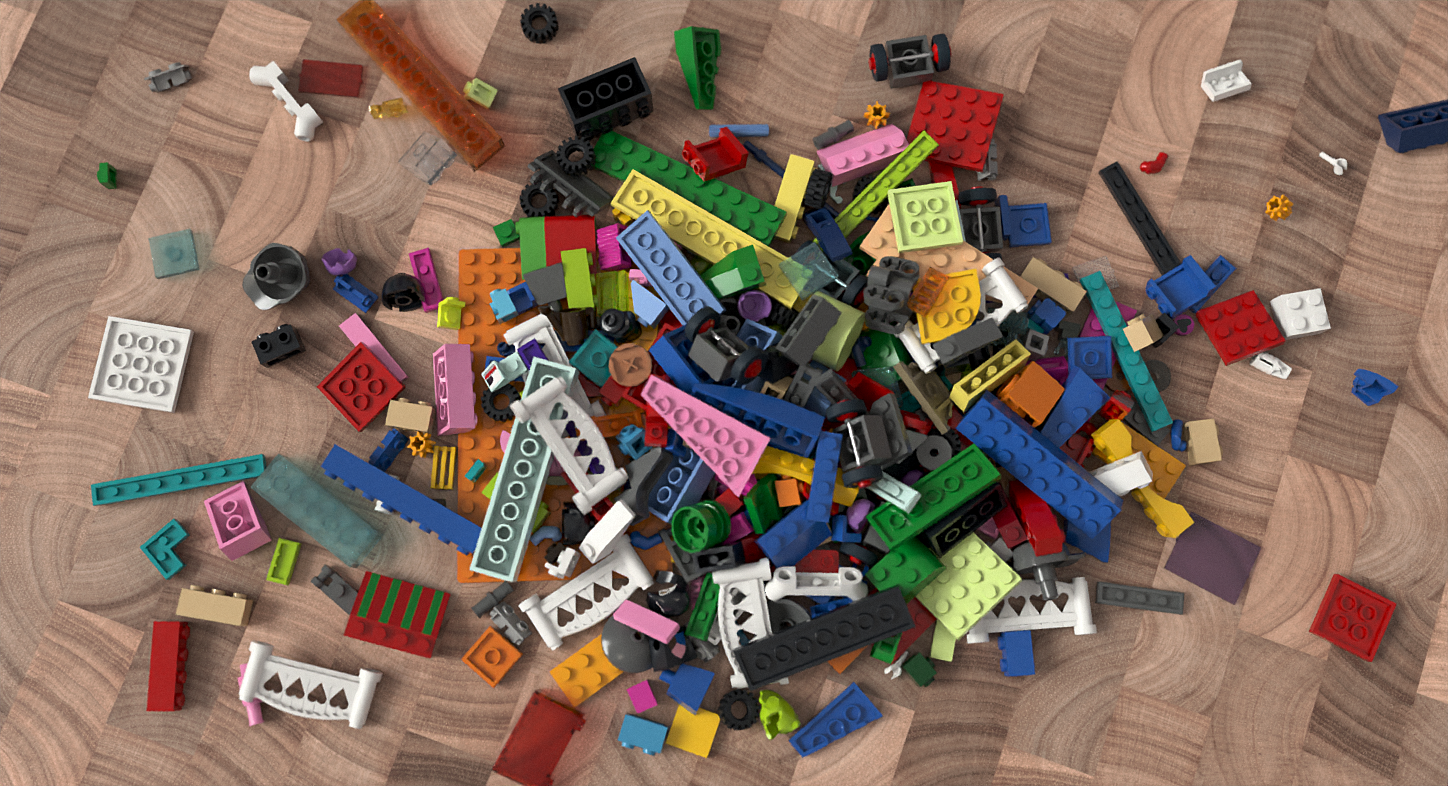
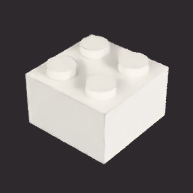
M1320 288L1280 295L1270 301L1275 324L1285 340L1316 335L1331 329Z

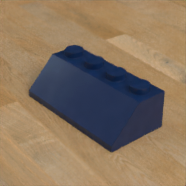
M1448 99L1383 113L1378 116L1386 144L1397 153H1406L1414 149H1425L1428 146L1442 145L1448 142Z

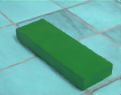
M706 573L685 635L707 642L718 611L720 585L714 584L712 573Z

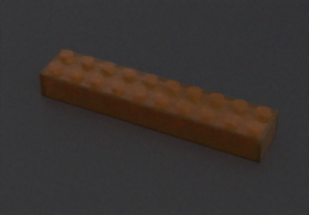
M359 0L336 19L342 30L473 172L477 171L505 147L502 137L374 0Z

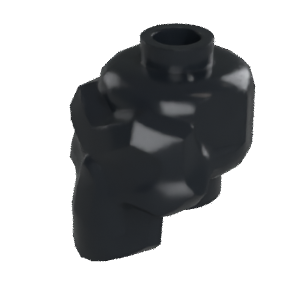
M610 308L604 311L600 317L599 323L602 331L613 337L618 343L633 341L642 334L641 326L631 311H619Z

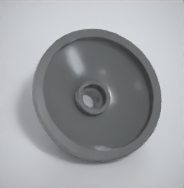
M783 597L776 602L772 600L767 601L772 633L788 628L786 622L793 626L812 618L808 610L795 600Z
M612 615L604 625L601 635L602 649L609 662L619 670L627 673H641L652 668L649 635L615 620ZM635 633L640 635V640L635 639Z

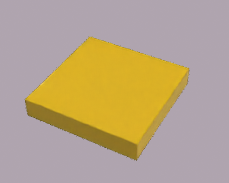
M679 704L666 744L707 758L721 718H719L718 714L700 707L696 715H694Z

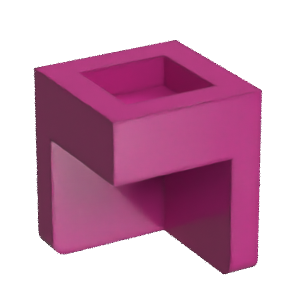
M648 679L627 689L637 713L658 705Z

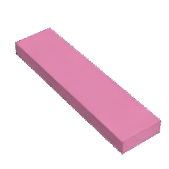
M356 313L339 325L355 346L360 342L365 343L401 382L408 378L406 373Z

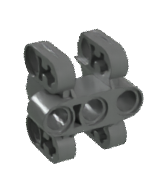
M886 256L880 260L879 266L873 265L870 268L868 287L864 289V302L869 308L865 313V324L868 328L889 334H900L905 330V325L912 317L916 308L914 296L910 297V293H913V287L917 284L920 277L918 263ZM908 269H912V270H914L915 272H914V273H905L904 271H905V270H908ZM894 321L901 323L898 326L890 325V323Z

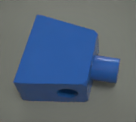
M681 664L677 672L670 669L663 670L659 679L670 684L667 695L696 715L715 673L687 664Z

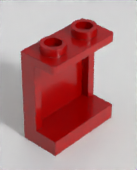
M727 126L720 128L719 137L695 146L690 140H686L682 150L684 160L691 165L694 172L704 182L746 168L749 153Z

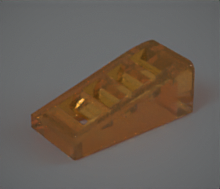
M930 267L909 298L907 307L927 317L946 285L949 276ZM930 276H931L932 278H934V279L940 281V283L937 284V283H935V282L929 280ZM925 285H928L936 290L932 291L926 288ZM921 292L928 295L930 299L920 295Z

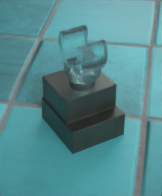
M1063 320L1058 323L1054 331L1059 332L1057 340H1060L1059 346L1054 350L1055 355L1059 354L1060 348H1063L1065 350V357H1068L1067 338L1078 337L1081 324Z

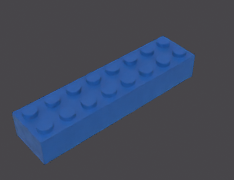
M988 390L983 393L956 426L959 432L975 443L976 446L1091 539L1122 510L1123 499Z

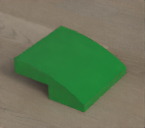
M769 473L763 477L744 497L756 534H764L771 521L780 520L787 506L779 507L775 481L777 480L775 473Z

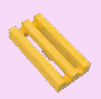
M434 446L431 489L453 490L456 447ZM442 451L440 482L437 485L439 454ZM447 452H451L448 485H444Z

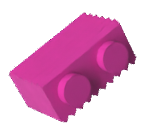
M617 223L597 229L596 242L600 253L598 261L601 270L615 272L632 267L631 257L616 239L618 235L628 228L627 226Z

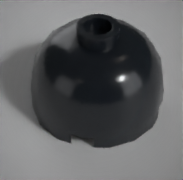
M398 273L388 278L383 285L382 303L390 310H393L394 307L399 308V312L413 311L421 307L422 301L425 302L422 283L412 275Z
M563 502V506L567 507V509H562V534H565V538H567L562 539L563 545L580 544L590 530L594 528V517H590L589 512L584 515L575 502Z

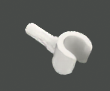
M1324 152L1320 153V157L1334 165L1335 174L1342 175L1343 168L1347 169V161L1345 159L1339 158L1336 160Z
M907 651L901 655L895 664L885 668V674L891 670L893 671L891 680L901 675L902 663L909 655Z

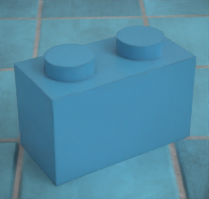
M626 713L618 741H621V745L630 749H634L635 746L643 748V753L655 756L656 752H661L668 725Z

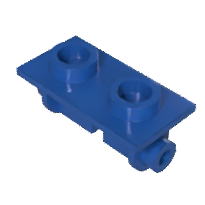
M348 274L342 277L338 275L334 279L336 285L333 290L365 313H367L379 297Z
M395 428L392 431L389 430L381 441L385 445L384 449L378 446L369 457L368 463L385 472L399 452L405 447L409 438Z

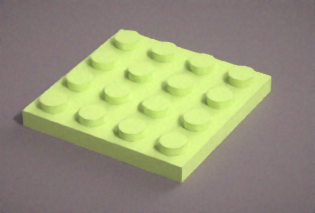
M973 532L941 558L935 554L947 569L915 597L959 641L1020 584L1022 578Z

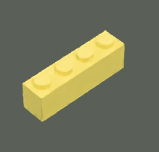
M793 154L790 155L775 202V207L786 211L787 216L774 239L791 243L792 238L796 239L799 230L796 224L798 219H802L805 207H802L804 199H806L808 183L814 169H817L814 167L815 161Z
M1015 339L956 383L949 398L963 412L967 411L986 390L992 392L1010 376L1025 367L1031 353Z

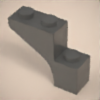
M654 447L647 454L637 460L634 459L633 462L626 465L631 489L624 490L621 495L614 499L616 503L622 499L636 514L630 523L632 526L650 517L648 509L650 492L673 461V453L663 447Z

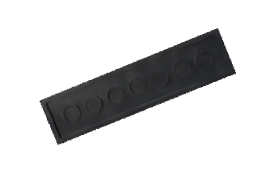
M897 584L734 648L733 653L749 690L752 691L915 627V624Z

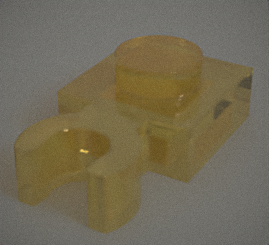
M402 97L384 101L382 105L369 106L370 115H372L373 119H378L385 115L388 117H400L403 113L408 112L407 105Z

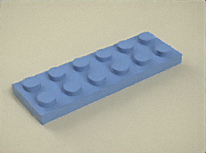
M647 210L616 237L682 325L687 324L690 318L703 307H712L720 315L726 311L650 211Z

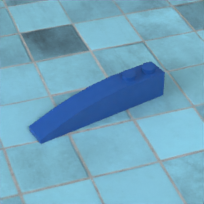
M695 383L690 394L770 438L768 446L808 458L817 441L825 419L824 416L799 407L796 404L740 388Z

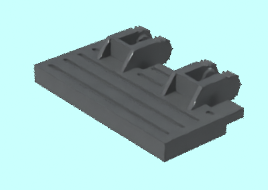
M553 150L536 157L527 166L535 172L530 178V182L533 185L543 181L540 186L541 191L545 192L554 187L566 197L569 196L564 201L562 207L568 209L575 206L573 210L575 217L585 212L594 216L611 206V202L614 199L612 195L583 173H581V177H578L577 173H575V177H572L570 173L567 175L561 169L557 154Z

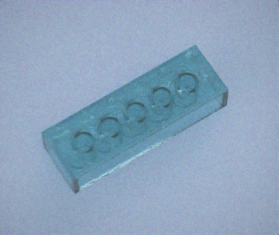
M278 453L250 487L350 568H357L384 535L282 454Z

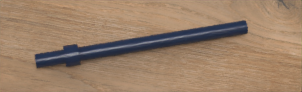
M748 140L743 144L745 149L754 155L755 160L759 163H764L781 178L784 177L785 169L767 156L768 153L763 149L759 150ZM825 203L823 208H826L833 219H835L840 213L828 203Z

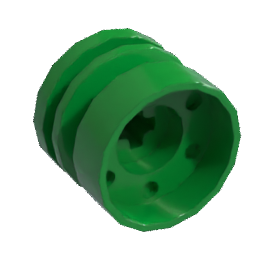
M713 500L680 508L672 519L674 540L686 552L695 553L722 544L728 538L731 531V521L728 512L723 505Z

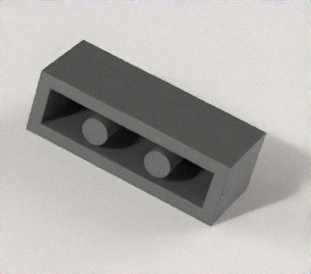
M813 294L776 349L793 363L804 367L810 362L818 346L824 342L825 336L835 326L842 312L824 297Z

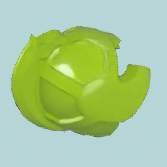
M762 690L759 692V702L762 704L760 720L769 740H773L777 734L790 733L801 725L794 708L782 696L772 690Z

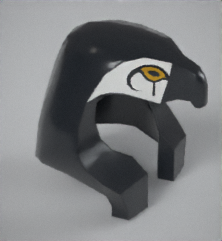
M657 570L653 576L656 582L660 584L669 582L674 584V586L657 592H648L646 597L648 607L653 612L664 617H675L684 614L691 603L689 584L685 582L683 576L677 573Z

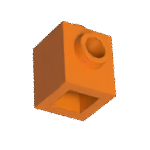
M781 474V477L775 481L779 507L798 505L806 500L803 495L804 481Z

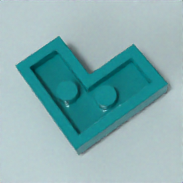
M172 519L141 545L140 549L166 580H170L187 566L173 549L189 537L190 534L177 519Z

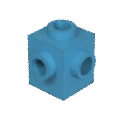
M631 424L624 427L616 436L619 442L617 447L625 456L628 454L635 460L652 448L651 446H645V430L642 427L638 428Z

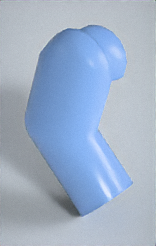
M542 526L530 537V540L535 546L545 538L557 542L562 538V533L556 526Z

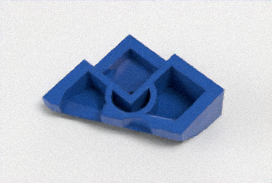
M1357 369L1354 373L1356 378L1353 380L1354 387L1351 393L1367 406L1378 403L1383 396L1394 393L1398 386L1377 373L1365 369Z
M1064 520L1065 543L1079 548L1082 552L1096 557L1103 563L1108 562L1111 521L1091 539L1069 520Z

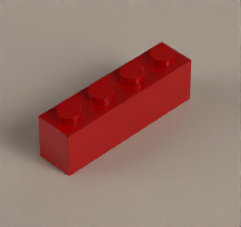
M1020 480L1009 482V499L1036 557L1062 552L1065 534L1063 529H1059L1057 517L1051 513L1050 505Z
M153 621L146 711L173 712L182 710V706L185 703L183 684H185L187 679L185 662L188 659V649L186 648V643L190 636L188 622Z

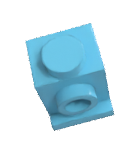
M496 289L490 293L493 302L489 304L500 324L519 315L506 289Z

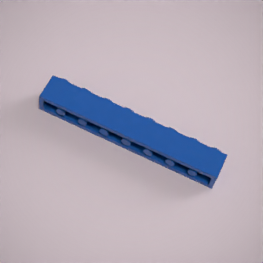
M336 444L333 446L321 465L326 470L324 473L326 476L333 480H336L337 477L344 480L343 485L353 491L358 488L363 491L362 496L372 502L375 499L382 502V508L391 513L393 510L400 512V518L409 523L414 520L420 524L418 528L430 534L433 531L439 535L437 539L449 545L452 542L458 546L456 550L466 556L469 553L474 555L482 530L481 527Z

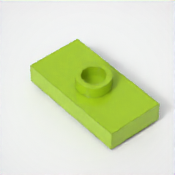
M282 538L278 539L266 580L289 586L302 543Z

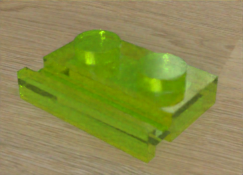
M627 271L596 274L597 314L599 316L610 308L619 311H629Z

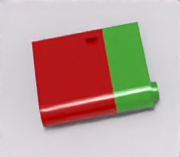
M574 215L520 217L519 222H516V234H520L522 280H525L523 277L525 273L562 262L561 251L586 248L588 253H592L593 265L590 266V273L595 274V277H597L595 215H580L578 217Z

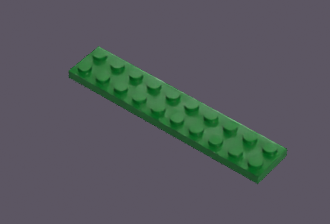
M614 131L602 134L594 147L596 163L592 165L594 169L622 182H625L632 169L768 247H770L787 216L786 211L715 178L704 182L694 172L693 168Z

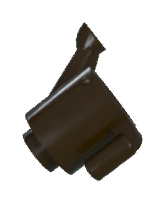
M550 306L537 307L538 311L548 318L561 337V341H567V345L583 344L584 339L589 337L586 315H588L589 327H597L596 311L593 307L568 308L559 310L557 313Z

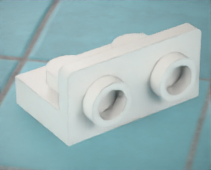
M567 547L566 551L562 550L557 562L560 563L558 567L547 562L544 567L549 568V574L564 579V576L571 577L581 553Z

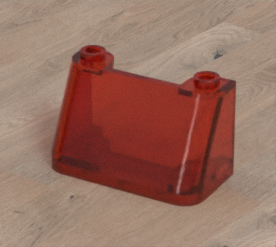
M541 688L535 690L498 756L492 771L522 786H552L554 782L551 779L552 773L576 730L581 732L586 720L583 718L586 713Z

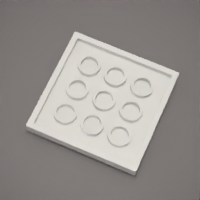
M108 316L88 398L175 413L194 331Z

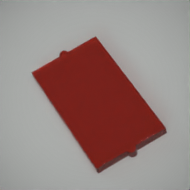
M303 59L302 70L299 73L298 91L302 93L359 98L360 86L363 84V65Z

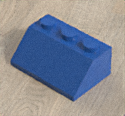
M685 324L663 335L649 351L677 388L690 395L695 383L714 385L718 381L711 378L710 374L688 356L693 342L685 335L687 325Z
M809 499L799 504L764 534L754 540L775 569L779 567H793L832 535L826 522L806 519Z

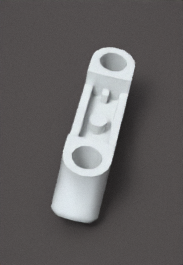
M274 61L265 67L253 66L249 73L251 82L258 86L274 87L273 94L279 101L284 99L287 103L284 106L291 116L297 115L295 136L302 141L313 140L315 128L321 125L323 121L308 103L302 107L298 105L283 86L289 81Z
M779 567L774 571V578L765 583L767 597L775 602L786 595L847 596L851 600L856 601L867 596L868 588L861 581V572L851 567H839L838 573H796L795 567Z

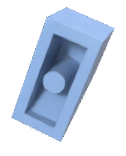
M633 280L631 282L634 313L639 317L637 321L646 328L651 326L655 329L669 311V307Z

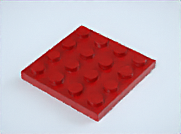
M935 81L923 82L906 140L910 145L925 130L939 146L924 161L983 172L1004 94Z

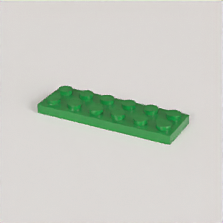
M974 443L910 486V488L921 494V497L910 513L887 501L866 515V519L889 550L893 552L1001 479V474Z

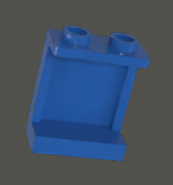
M1189 255L1183 259L1182 264L1154 281L1150 279L1145 289L1148 297L1151 300L1154 299L1158 304L1160 312L1162 314L1165 312L1171 319H1174L1212 296L1216 286L1193 257Z

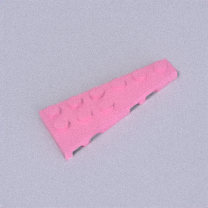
M651 375L641 395L739 498L770 438Z

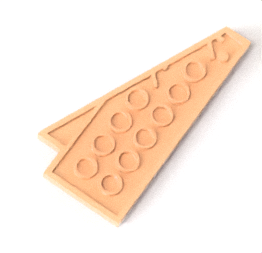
M890 205L884 210L859 247V249L876 259L873 264L875 266H879L880 260L886 256L918 263L919 279L977 269L978 281H981L986 277L982 271L983 267L993 260L964 240L962 245L898 253ZM1004 267L1026 298L1027 304H1029L1038 288ZM908 269V270H905L904 272H905V273H914L915 271L912 270V269ZM985 295V300L1002 303L998 299Z

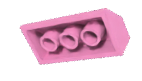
M889 124L817 150V154L824 170L832 173L831 185L834 187L888 167L909 144L903 131L895 125Z
M444 344L433 353L437 436L469 432L477 424V415L474 413L476 395L472 387L475 376L474 372L471 371L473 352L470 351V344Z

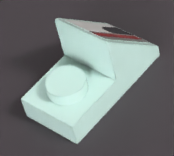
M516 351L500 362L493 361L483 371L482 376L493 393L529 370L520 354Z

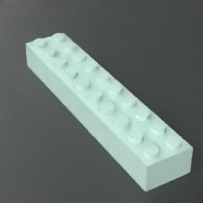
M534 357L521 401L554 378H559L560 376L568 386L565 389V393L572 398L579 371L576 368ZM560 402L555 403L548 420L566 419L567 411L563 410V405ZM515 417L469 569L509 582H517L555 456L530 419L522 424Z

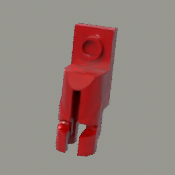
M650 374V375L648 376V380L650 379L651 375H654V376H656V375H655V374ZM663 374L662 380L670 384V377ZM647 402L645 446L667 447L668 422Z

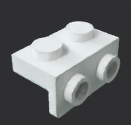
M1241 60L1204 72L1201 87L1213 102L1250 90L1252 83L1241 71L1243 65Z

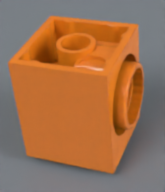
M1032 361L1020 371L1010 376L998 389L996 396L1035 428L1043 422L1065 388L1043 370L1040 365Z

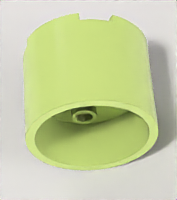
M817 291L814 293L815 295L824 297L842 313L835 326L825 336L824 342L813 353L812 360L835 371H839L847 361L855 341L860 336L865 322V313Z

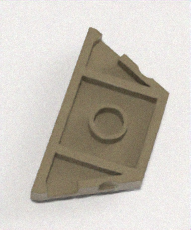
M899 362L896 364L894 369L907 385L910 393L920 403L923 411L927 413L942 435L948 432L950 426L947 425V421L952 418L954 402L949 398L951 393L937 373L933 370L926 374L917 363L904 365V362Z

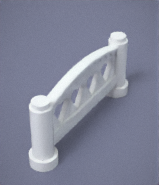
M1001 258L992 260L982 269L986 277L979 281L981 294L979 312L984 314V319L977 321L976 324L993 317L995 323L999 326L1013 310L1020 313L1028 307L1026 298L1004 269L1005 264ZM985 295L1002 301L1003 306L999 309L995 308L994 313L988 314L985 310ZM909 319L905 325V330L900 334L894 335L896 338L901 339L920 369L928 374L937 367L935 363L940 359L936 351L931 348V343L922 345L918 323L913 325Z
M539 314L507 330V333L503 334L508 345L513 344L515 350L535 338L538 343L545 344L542 350L549 361L572 367L568 363L569 359L553 329L554 327L545 315ZM529 371L522 375L525 384ZM577 379L572 399L589 416H606L599 401L590 404L579 379ZM564 429L561 438L569 436L566 429Z
M560 376L559 378H554L522 401H515L510 405V408L522 424L529 419L532 421L579 492L572 499L579 510L585 515L592 510L593 505L623 485L629 477L622 467L616 469L609 447L599 428L586 411L565 393V389L568 386ZM560 402L563 405V410L568 412V417L564 420H548L555 403ZM572 420L575 423V428L580 430V436L577 438H561L567 422ZM581 439H585L587 446L592 448L590 456H573ZM593 457L599 458V464H602L605 468L602 474L585 475Z
M628 534L621 537L613 549L614 553L543 600L536 593L518 605L522 612L527 613L546 645L552 651L563 644L561 640L563 637L586 630L609 617L626 599L628 600L637 588L641 587L645 590L654 584L653 577L630 544L632 540ZM612 570L628 577V585H622L618 591L614 590L612 587ZM594 582L611 591V595L607 598L604 597L603 601L599 603L594 600ZM576 595L590 600L593 604L592 608L589 610L585 609L584 614H578L576 612ZM558 607L572 612L574 620L571 622L567 621L566 626H560L558 624Z
M768 558L759 559L760 562L743 564L737 568L712 571L714 584L720 585L718 597L720 635L727 657L735 672L734 675H730L732 688H748L733 653L734 648L742 646L738 643L740 637L737 635V631L744 629L756 634L757 636L750 642L772 634L763 583L765 580H772ZM736 587L750 594L740 603L734 604L731 601L733 595L730 593V589ZM736 608H740L753 615L742 625H737L735 623L737 616L734 615L733 611ZM786 677L773 683L780 682V685L789 684V679Z
M1085 577L1072 578V583L1055 581L1058 595L1066 593L1068 600L1062 613L1052 600L1046 601L1041 614L1029 601L1031 595L1038 597L1042 594L1040 585L1036 584L1035 579H1022V582L1003 599L1004 605L998 617L990 611L969 630L967 643L989 642L988 633L1073 626L1075 635L1096 634L1097 629L1096 624H1093L1088 584L1085 581ZM1019 596H1023L1025 598V604L1019 616L1009 605V597L1017 599Z
M251 641L249 648L251 654L239 691L240 700L253 702L254 698H259L265 703L293 715L319 720L346 719L350 721L349 726L362 729L366 723L377 682L381 681L382 672L370 668H361L359 676L271 655L274 645L261 641ZM277 672L283 687L280 693H276L273 689L268 691L264 688L265 682ZM300 677L305 692L304 697L297 698L296 695H287L286 689ZM320 683L323 685L327 698L323 704L317 700L310 701L308 699V694ZM344 688L348 707L342 709L339 705L336 707L331 706L330 699Z

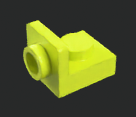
M447 297L439 302L437 327L452 330L460 329L461 308L465 307L466 302L459 301L457 297Z

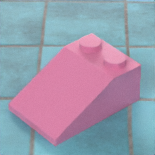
M244 481L204 501L219 548L231 561L272 541L267 526Z

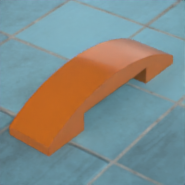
M641 409L600 417L590 416L604 439L616 437L624 427L631 424L638 428L646 429V412ZM575 428L577 437H579L580 430Z

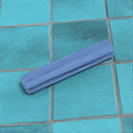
M768 124L709 126L710 137H719L720 128L726 126L735 137L769 135Z

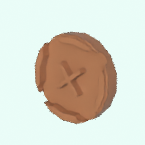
M634 343L623 344L617 347L609 360V372L612 378L620 385L626 387H635L644 383L652 370V359L648 351Z

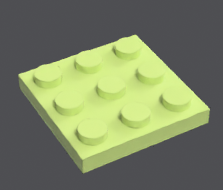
M951 181L888 190L887 194L898 253L962 245L963 237Z

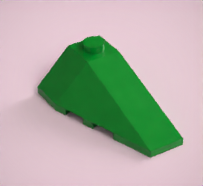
M694 26L674 31L676 53L696 110H713L716 93L714 79L719 70V67L716 66L717 57L721 55L719 29Z
M754 245L732 251L700 275L719 301L766 285Z

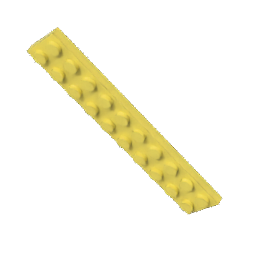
M632 169L611 202V206L635 220L647 210L650 211L673 242L713 265L732 251L754 245L766 283L765 286L756 288V290L764 292L768 297L789 309H792L813 274L809 269Z

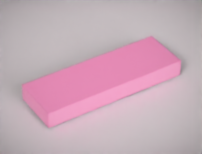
M627 599L613 614L615 620L666 644L669 643L680 629L679 623Z

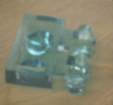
M988 307L987 313H994L995 308ZM1010 312L1006 319L998 326L1000 331L1009 332L1008 336L1002 337L989 345H1004L1006 347L1015 339L1023 345V340L1017 339L1018 334L1026 335L1030 314L1027 312Z

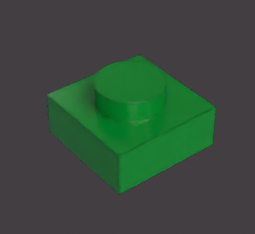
M108 162L99 163V170L97 171L99 183L107 189H117L116 168Z
M512 219L493 227L502 247L520 240L519 234H516V227Z

